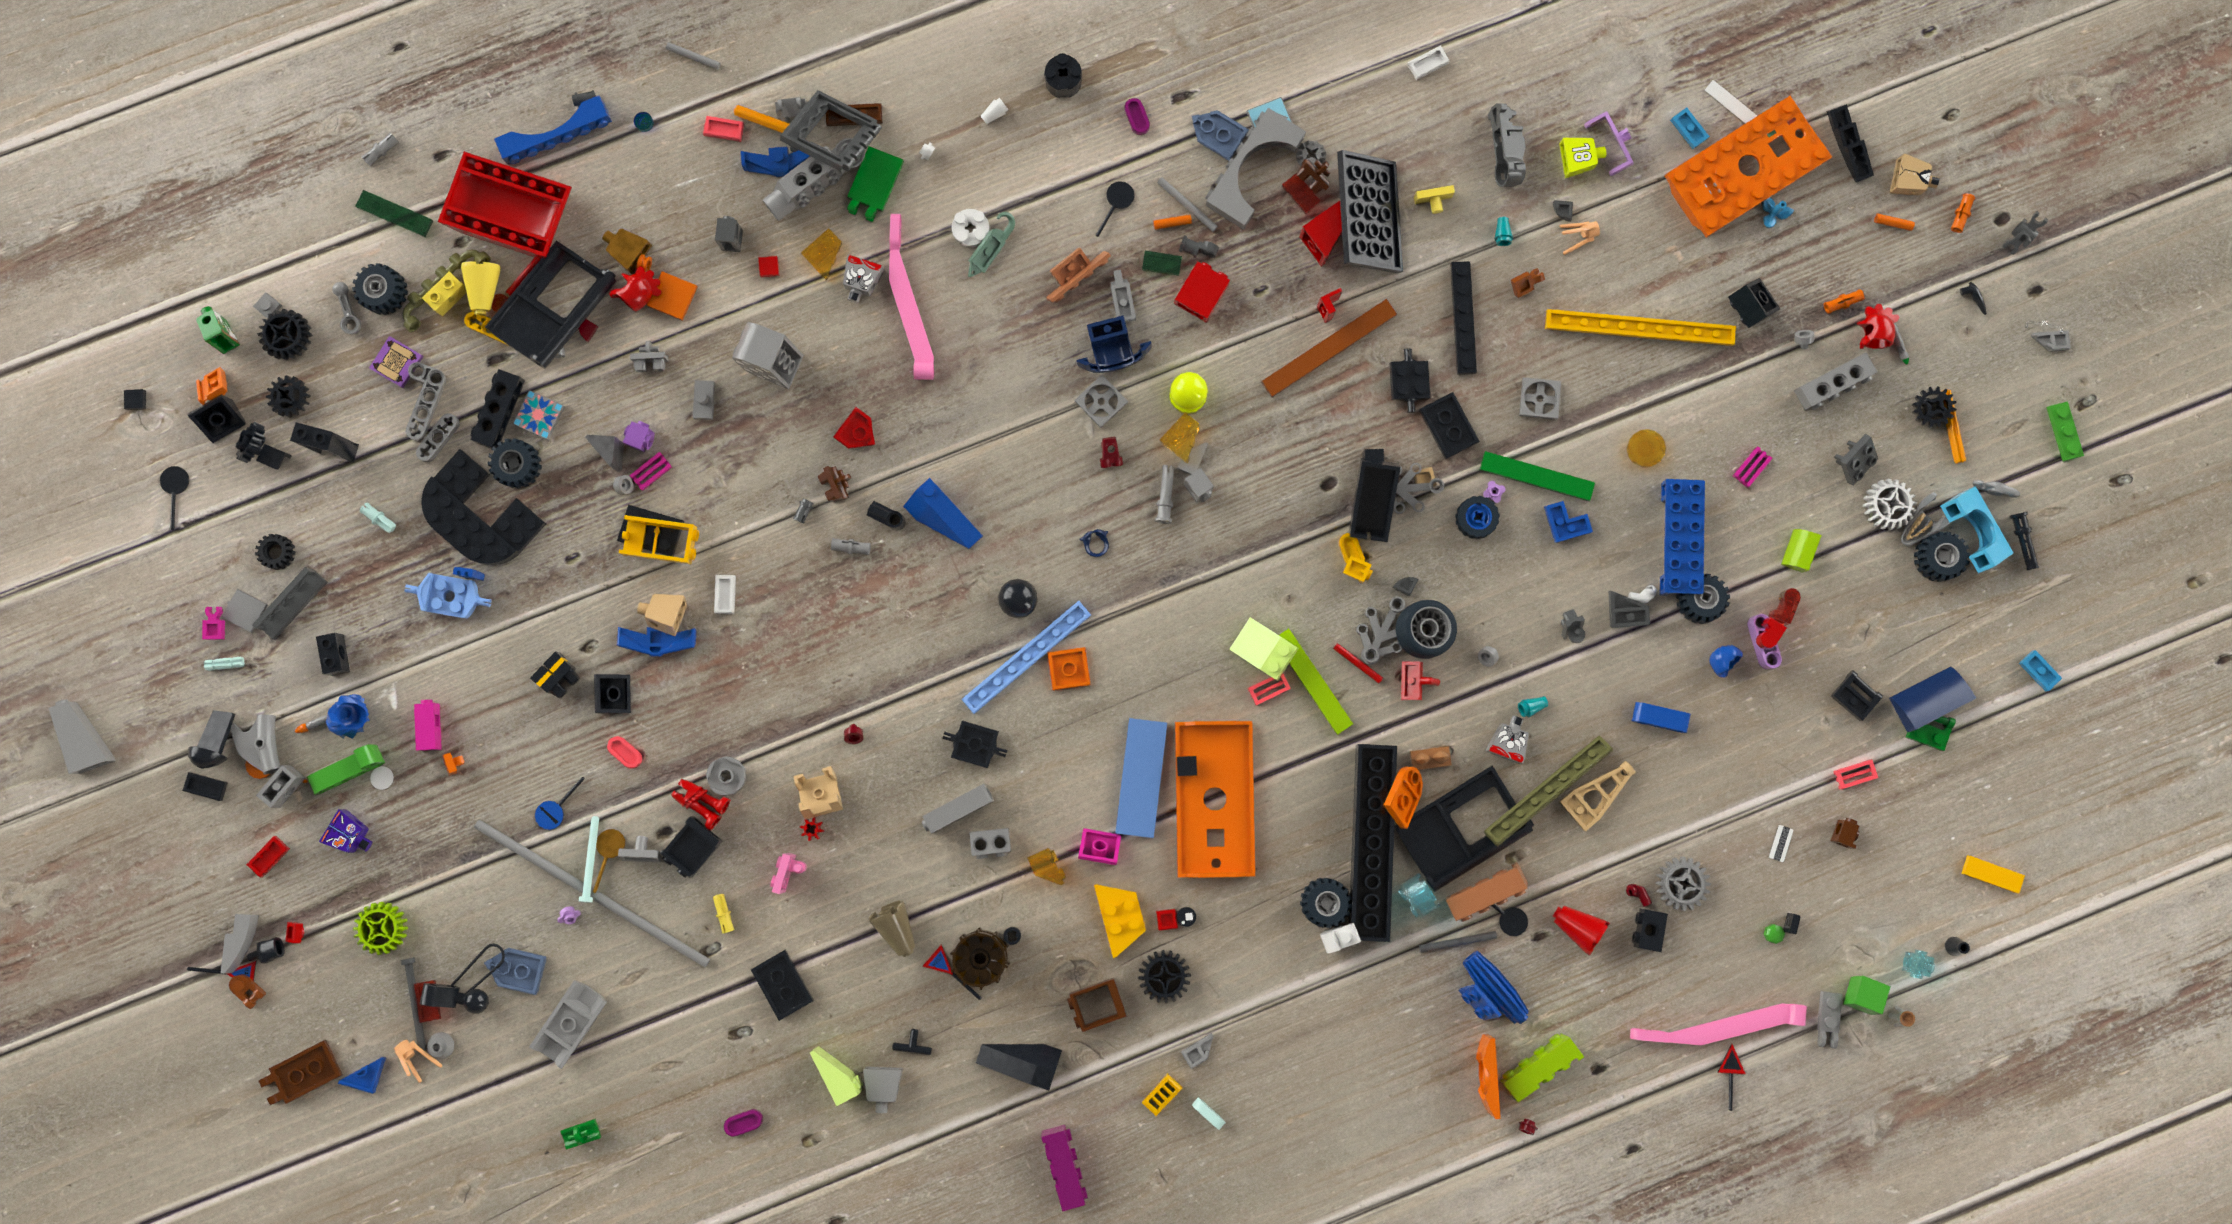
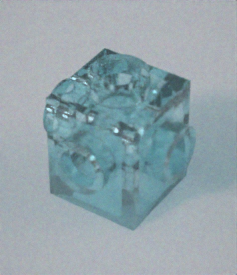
M1916 949L1915 953L1906 952L1902 971L1910 972L1911 977L1922 979L1923 976L1930 977L1935 968L1934 958L1927 956L1928 952Z

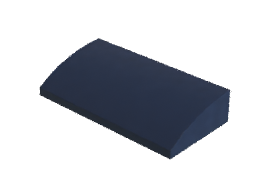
M1952 666L1889 697L1907 732L1914 731L1976 699L1969 685Z

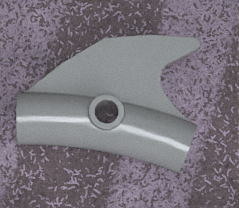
M257 715L255 723L247 732H243L236 724L232 723L231 732L238 754L248 763L262 771L264 775L275 773L281 767L275 736L276 716Z

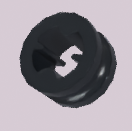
M1016 927L1007 928L1003 935L1004 941L1009 945L1017 944L1021 939L1020 930ZM1012 930L1017 932L1016 941H1014V939H1012V941L1008 940L1009 935L1007 933L1009 931H1011V933Z

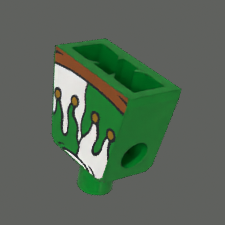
M210 306L201 309L202 315L197 317L196 321L205 342L222 354L240 345L224 317Z

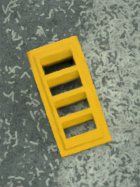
M1167 1073L1141 1103L1157 1116L1180 1092L1182 1086ZM1167 1082L1174 1088L1173 1091L1165 1085ZM1161 1088L1169 1094L1168 1097L1160 1091ZM1156 1093L1164 1100L1162 1103L1154 1096ZM1150 1099L1159 1105L1157 1109L1149 1102Z

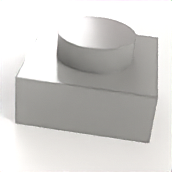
M265 292L253 307L269 319L268 314L275 315V310H279L282 305Z

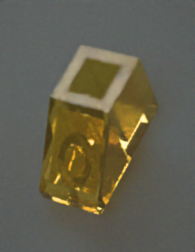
M1047 848L1027 857L1035 876L1059 885L1065 883L1063 879H1066V875L1062 868L1058 869L1056 861H1058L1054 850L1050 851Z

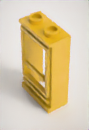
M624 516V519L628 522L626 531L622 533V539L625 540L623 550L619 549V554L689 565L692 564V560H695L696 549H694L695 541L699 539V530H697L695 525ZM646 525L656 526V529H654L655 537L652 554L642 553ZM659 527L688 531L684 558L655 554L658 534L660 533Z

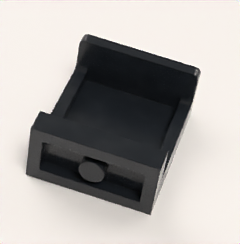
M690 816L686 820L685 826L669 845L660 852L663 855L662 859L669 865H675L678 868L677 872L684 878L687 876L689 878L693 877L723 842L722 839L708 830L694 816Z

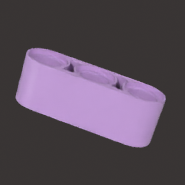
M1758 614L1750 617L1747 623L1758 663L1763 669L1777 668L1782 662L1778 644L1772 648L1762 649L1756 643L1757 636L1765 630L1763 626L1761 628L1757 627L1756 620L1760 619L1763 623L1766 618H1769L1767 615ZM1768 656H1771L1773 658L1772 665L1768 664L1767 662Z

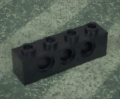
M498 369L497 373L492 377L491 389L485 395V404L478 412V421L471 430L470 440L491 449L498 447L497 443L503 438L525 382L523 378ZM506 388V393L500 396V390ZM499 405V411L497 413H493V408ZM492 423V429L486 431L487 424Z

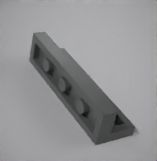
M304 567L252 626L263 630L272 639H276L328 582L314 569Z

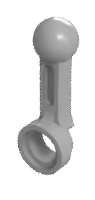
M337 282L333 285L332 290L338 296L344 313L340 327L347 334H356L361 329V321L354 315L347 295L349 291L348 286L343 282ZM350 320L356 322V327L353 330H349L347 327Z

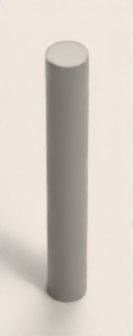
M669 42L666 45V49L717 70L720 68L721 63Z

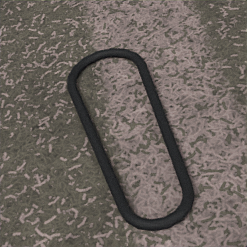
M495 943L487 945L451 985L454 986L489 947H497L502 953L500 963L466 993L475 989L503 964L505 959L503 948Z

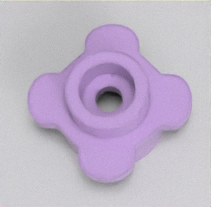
M1495 481L1488 482V488L1483 492V496L1498 503L1501 501V495L1506 489L1503 485L1499 486Z
M571 906L565 907L560 911V917L557 921L558 923L573 924L576 918L581 915V912L579 910L575 911V908Z

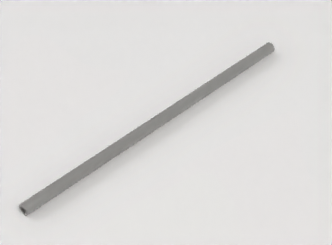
M481 820L476 822L475 829L583 893L584 882ZM591 887L590 897L597 903L706 968L711 959L599 891L593 893L594 888Z

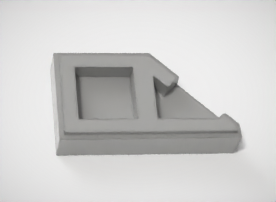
M2069 330L2031 334V337L2049 352L2071 349Z

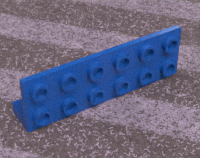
M1665 479L1661 483V502H1665L1664 574L1660 576L1659 596H1668L1671 593L1701 595L1704 593L1705 481Z

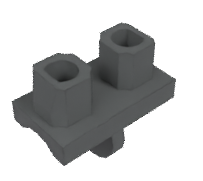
M1574 609L1564 612L1562 615L1564 619L1561 620L1563 627L1561 635L1563 639L1569 637L1571 642L1581 643L1586 635L1583 630L1585 622L1583 615L1578 617Z

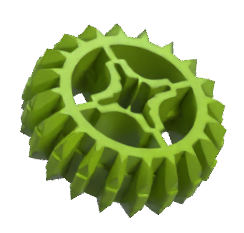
M379 902L378 905L371 903L370 907H364V912L358 913L361 919L354 920L358 926L353 927V930H358V934H355L354 938H360L357 944H364L362 950L366 951L369 949L370 954L375 952L377 955H382L383 952L389 954L391 950L398 949L397 945L403 944L401 938H406L407 936L403 933V930H408V926H403L407 919H401L404 912H398V906L392 908V903H387L386 905L384 902ZM378 912L386 914L381 920L372 918ZM392 922L394 925V931L391 929ZM381 936L390 939L385 944L375 942Z

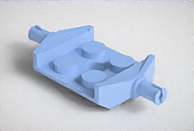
M428 573L419 586L406 584L405 588L410 589H404L406 593L417 595L421 611L468 619L473 614L477 606L490 607L491 604L489 603L492 602L491 599L479 597L478 587L473 580ZM453 591L455 597L451 602H448L446 594Z

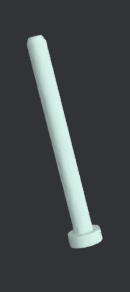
M597 816L591 818L583 893L579 897L578 902H593L590 894L599 818Z

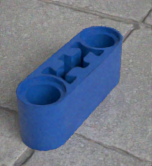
M1635 702L1632 721L1675 732L1687 733L1691 714L1647 703Z

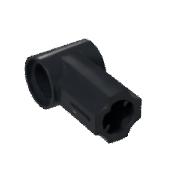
M873 501L868 508L866 514L868 517L893 530H901L906 524V520L901 513L876 501ZM896 516L900 517L899 524L892 525V519Z

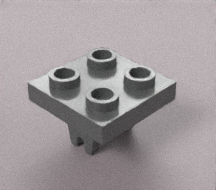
M1864 434L1857 443L1849 440L1847 445L1850 451L1845 456L1838 454L1834 456L1837 459L1836 463L1842 466L1847 483L1853 486L1864 477V474L1878 460L1872 437Z

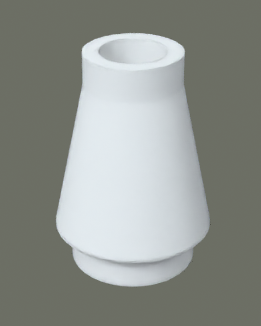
M998 98L997 100L994 99L980 116L986 124H989L1006 115L1005 112L1009 109Z

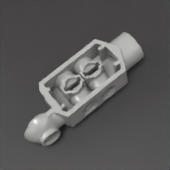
M852 138L841 140L833 150H830L827 146L823 148L839 156ZM865 151L855 162L852 168L857 167L861 164L865 156ZM810 156L779 179L774 191L762 200L774 217L780 221L793 210L806 207L813 197L822 195L825 188L829 185H835L846 171L843 169L839 171Z

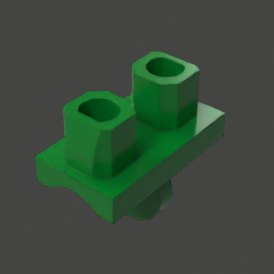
M596 1118L560 1131L566 1150L601 1138Z

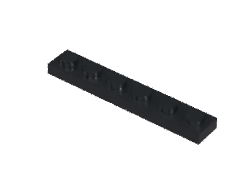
M1470 261L1451 262L1457 375L1476 374Z

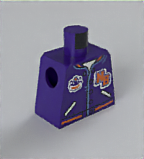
M338 809L319 840L320 843L348 853H354L358 848L366 852L373 843L365 838L369 828L346 809Z

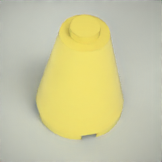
M463 262L461 270L470 310L474 311L475 315H486V312H490L501 271L500 265L483 262V264Z

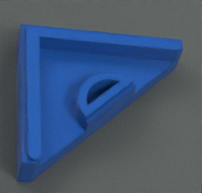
M381 1057L339 1080L338 1084L372 1094L375 1093L386 1057Z

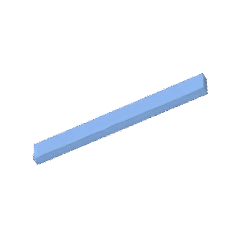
M1080 601L1076 602L961 700L975 714L1087 620L1091 614Z

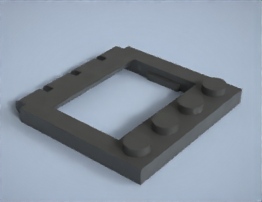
M817 90L780 135V141L839 171L842 169L849 171L882 127L877 123L876 119ZM828 110L862 126L839 156L812 141L805 140Z

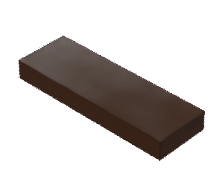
M881 103L848 105L876 119L878 124L883 123ZM831 110L826 112L827 126L859 125Z

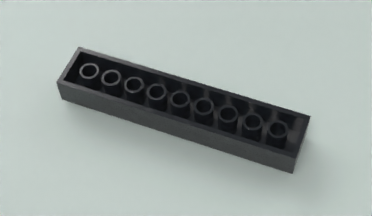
M1356 744L1350 878V904H1352V907L1349 908V924H1355L1361 941L1390 942L1395 820L1384 807V803L1396 778L1397 746Z

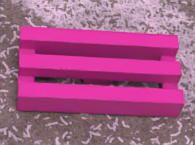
M1758 446L1755 447L1733 474V477L1747 488L1750 487L1772 460V457L1766 455L1767 453L1761 451V448ZM1758 454V458L1742 477L1739 476L1753 457ZM1762 458L1765 459L1764 462L1755 471V473L1750 477V479L1748 481H1745V479L1758 465Z
M658 452L629 476L643 491L669 471L672 466L662 453ZM659 459H661L657 464H655V465H654L653 467H651L648 471H646L643 475H641L639 478H637V476H639V475H640L642 472H644L647 468H649V467H650L651 465H653L656 461H658ZM663 464L666 465L664 468H662L660 471H658L655 475H653L650 479H648L645 483H643V484L641 483V481H643L645 478H647L650 474H652V473H653L655 470H657L660 466H662Z

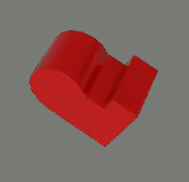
M1771 617L1766 618L1761 624L1765 627V630L1757 636L1756 643L1762 649L1774 647L1787 627Z

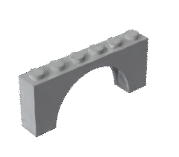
M1270 108L1265 113L1263 111L1260 113L1256 120L1258 124L1255 128L1251 127L1246 135L1248 139L1245 144L1242 142L1236 150L1237 156L1235 159L1231 158L1226 165L1227 171L1225 174L1221 173L1215 182L1217 186L1214 190L1210 189L1205 197L1207 199V207L1243 230L1253 217L1255 209L1244 200L1239 190L1238 173L1242 164L1250 155L1263 148L1281 147L1295 153L1306 135V131Z

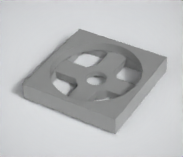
M1103 375L1096 379L1075 399V402L1100 428L1128 403L1122 394ZM1098 385H1105L1109 390L1104 394H1099L1094 388ZM1089 394L1094 399V404L1087 409L1085 397ZM1114 395L1118 398L1115 410L1109 404V400ZM1103 398L1105 404L1099 405L1098 399ZM1100 409L1104 410L1108 416L1097 417L1093 414Z
M1523 377L1519 416L1557 420L1561 381ZM1537 384L1536 393H1525L1530 385ZM1545 385H1550L1553 388L1555 396H1547L1544 393ZM1538 395H1541L1543 397L1542 402H1538L1536 400V397ZM1525 402H1532L1535 405V413L1529 410ZM1545 404H1554L1552 411L1543 414V406Z

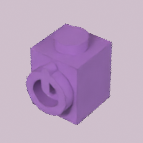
M631 422L624 431L625 438L623 443L636 450L645 452L646 449L649 450L652 446L655 433L644 422Z

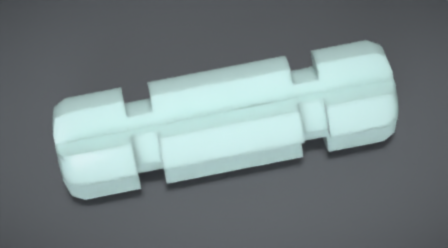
M243 657L204 661V668L208 671L240 668L245 665Z

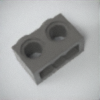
M731 216L717 218L715 241L722 251L741 252L743 229L738 221Z

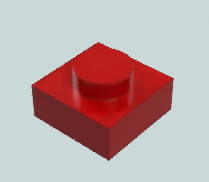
M287 922L285 942L301 943L304 937L303 923Z

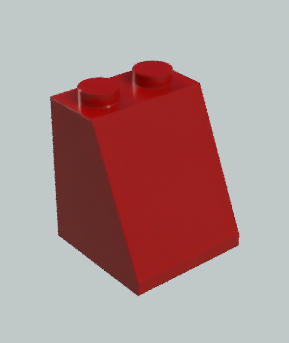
M1340 201L1305 224L1299 236L1321 267L1327 261L1342 235Z

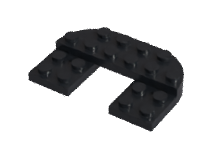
M459 449L436 476H431L427 481L421 498L424 517L440 536L466 558L483 565L507 563L524 550L546 523L516 498L490 527L464 504L490 474L463 450Z

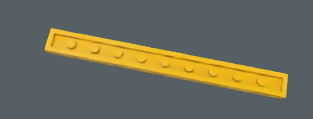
M1553 309L1546 310L1545 329L1726 346L1735 345L1736 326Z

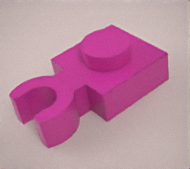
M206 607L205 614L208 616V620H202V639L225 640V620H220L223 608L216 607V612L213 614L212 607Z

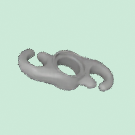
M1983 480L1973 481V486L1991 495L2020 496L2018 490L2000 482L1984 483Z

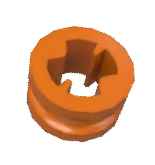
M641 254L636 268L642 266L645 272L650 270L652 257L648 256L646 258L644 254Z

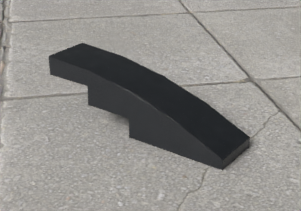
M1847 104L1826 111L1838 147L1854 181L1859 182L1874 176L1865 141L1860 140L1856 122H1852Z

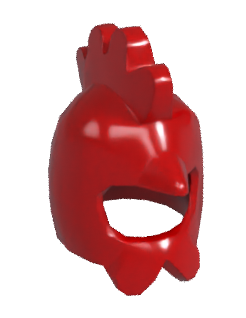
M639 266L635 274L628 275L622 273L621 275L627 281L626 286L621 289H613L609 293L611 298H620L634 312H637L650 301L652 296L657 297L662 294V291L657 288L661 282L659 279H653L654 272L652 270L645 272L644 268Z
M1876 304L1874 308L1866 307V318L1857 322V325L1865 331V336L1860 342V349H1864V347L1883 349L1892 346L1895 339L1894 323L1898 322L1899 315H1893V310L1890 307L1884 310L1881 304Z

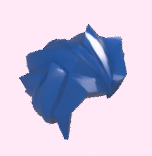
M358 694L341 695L338 702H335L328 710L326 719L328 730L343 739L345 736L353 739L356 733L364 732V724L370 721L366 703H364L365 698Z

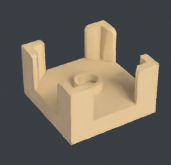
M831 766L822 769L825 775L807 780L803 774L793 776L795 786L800 795L801 803H799V809L805 820L843 810L837 777Z

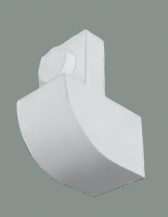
M1354 923L1343 927L1340 925L1320 934L1327 953H1333L1361 942Z

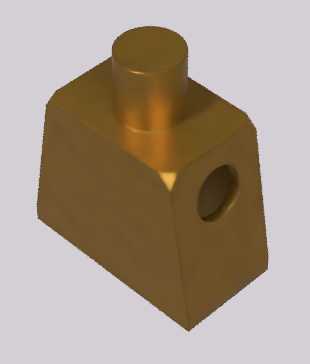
M619 229L616 235L608 230L602 237V240L609 244L606 251L631 275L637 267L639 256L641 254L646 255L652 247L647 239L624 229Z

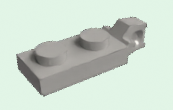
M1121 270L1113 271L1115 281L1111 282L1110 288L1116 317L1124 315L1125 323L1136 321L1130 284L1127 279L1123 280Z

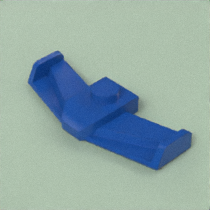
M787 146L768 148L769 156L741 151V163L744 171L776 177L785 176L810 157L800 150L789 154Z
M618 627L617 646L653 657H661L664 654L694 648L696 645L695 628L677 632L676 636H672L651 627H647V635Z

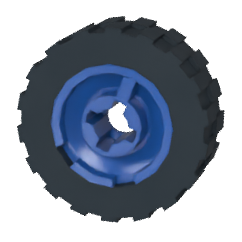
M1472 496L1458 507L1455 522L1458 525L1459 531L1464 536H1468L1471 539H1480L1487 537L1497 528L1500 513H1498V507L1489 498ZM1476 514L1480 515V520H1474Z

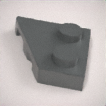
M1608 591L1611 628L1650 625L1648 605L1614 591Z

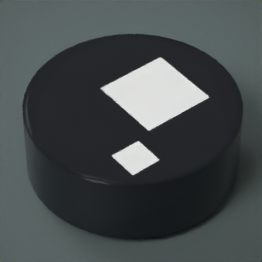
M1183 907L1177 913V920L1180 925L1189 927L1195 923L1196 913L1190 907Z

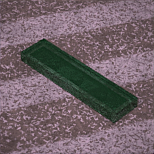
M365 190L362 191L355 205L356 208L425 238L433 223V220Z

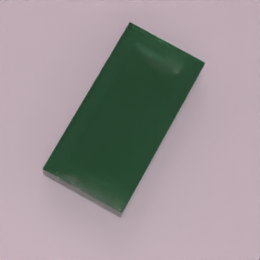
M1145 250L1142 270L1179 276L1182 256Z

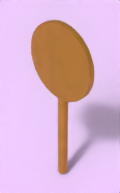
M615 829L605 830L597 838L596 849L604 859L593 893H596L608 858L617 857L619 849L625 848L623 834Z

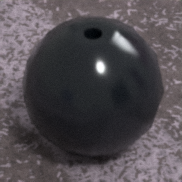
M1022 579L1009 580L1001 587L998 595L999 606L1002 611L1014 618L1027 617L1035 610L1038 602L1034 586Z

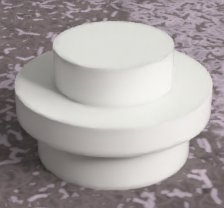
M931 142L928 145L924 143L919 152L922 155L920 159L929 160L935 149Z

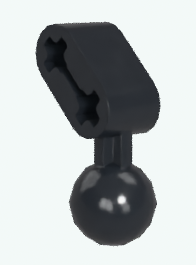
M424 983L420 1004L456 1008V1005L460 1004L464 1005L468 1012L479 1014L487 1008L489 997L486 992L480 989L461 993L458 986Z

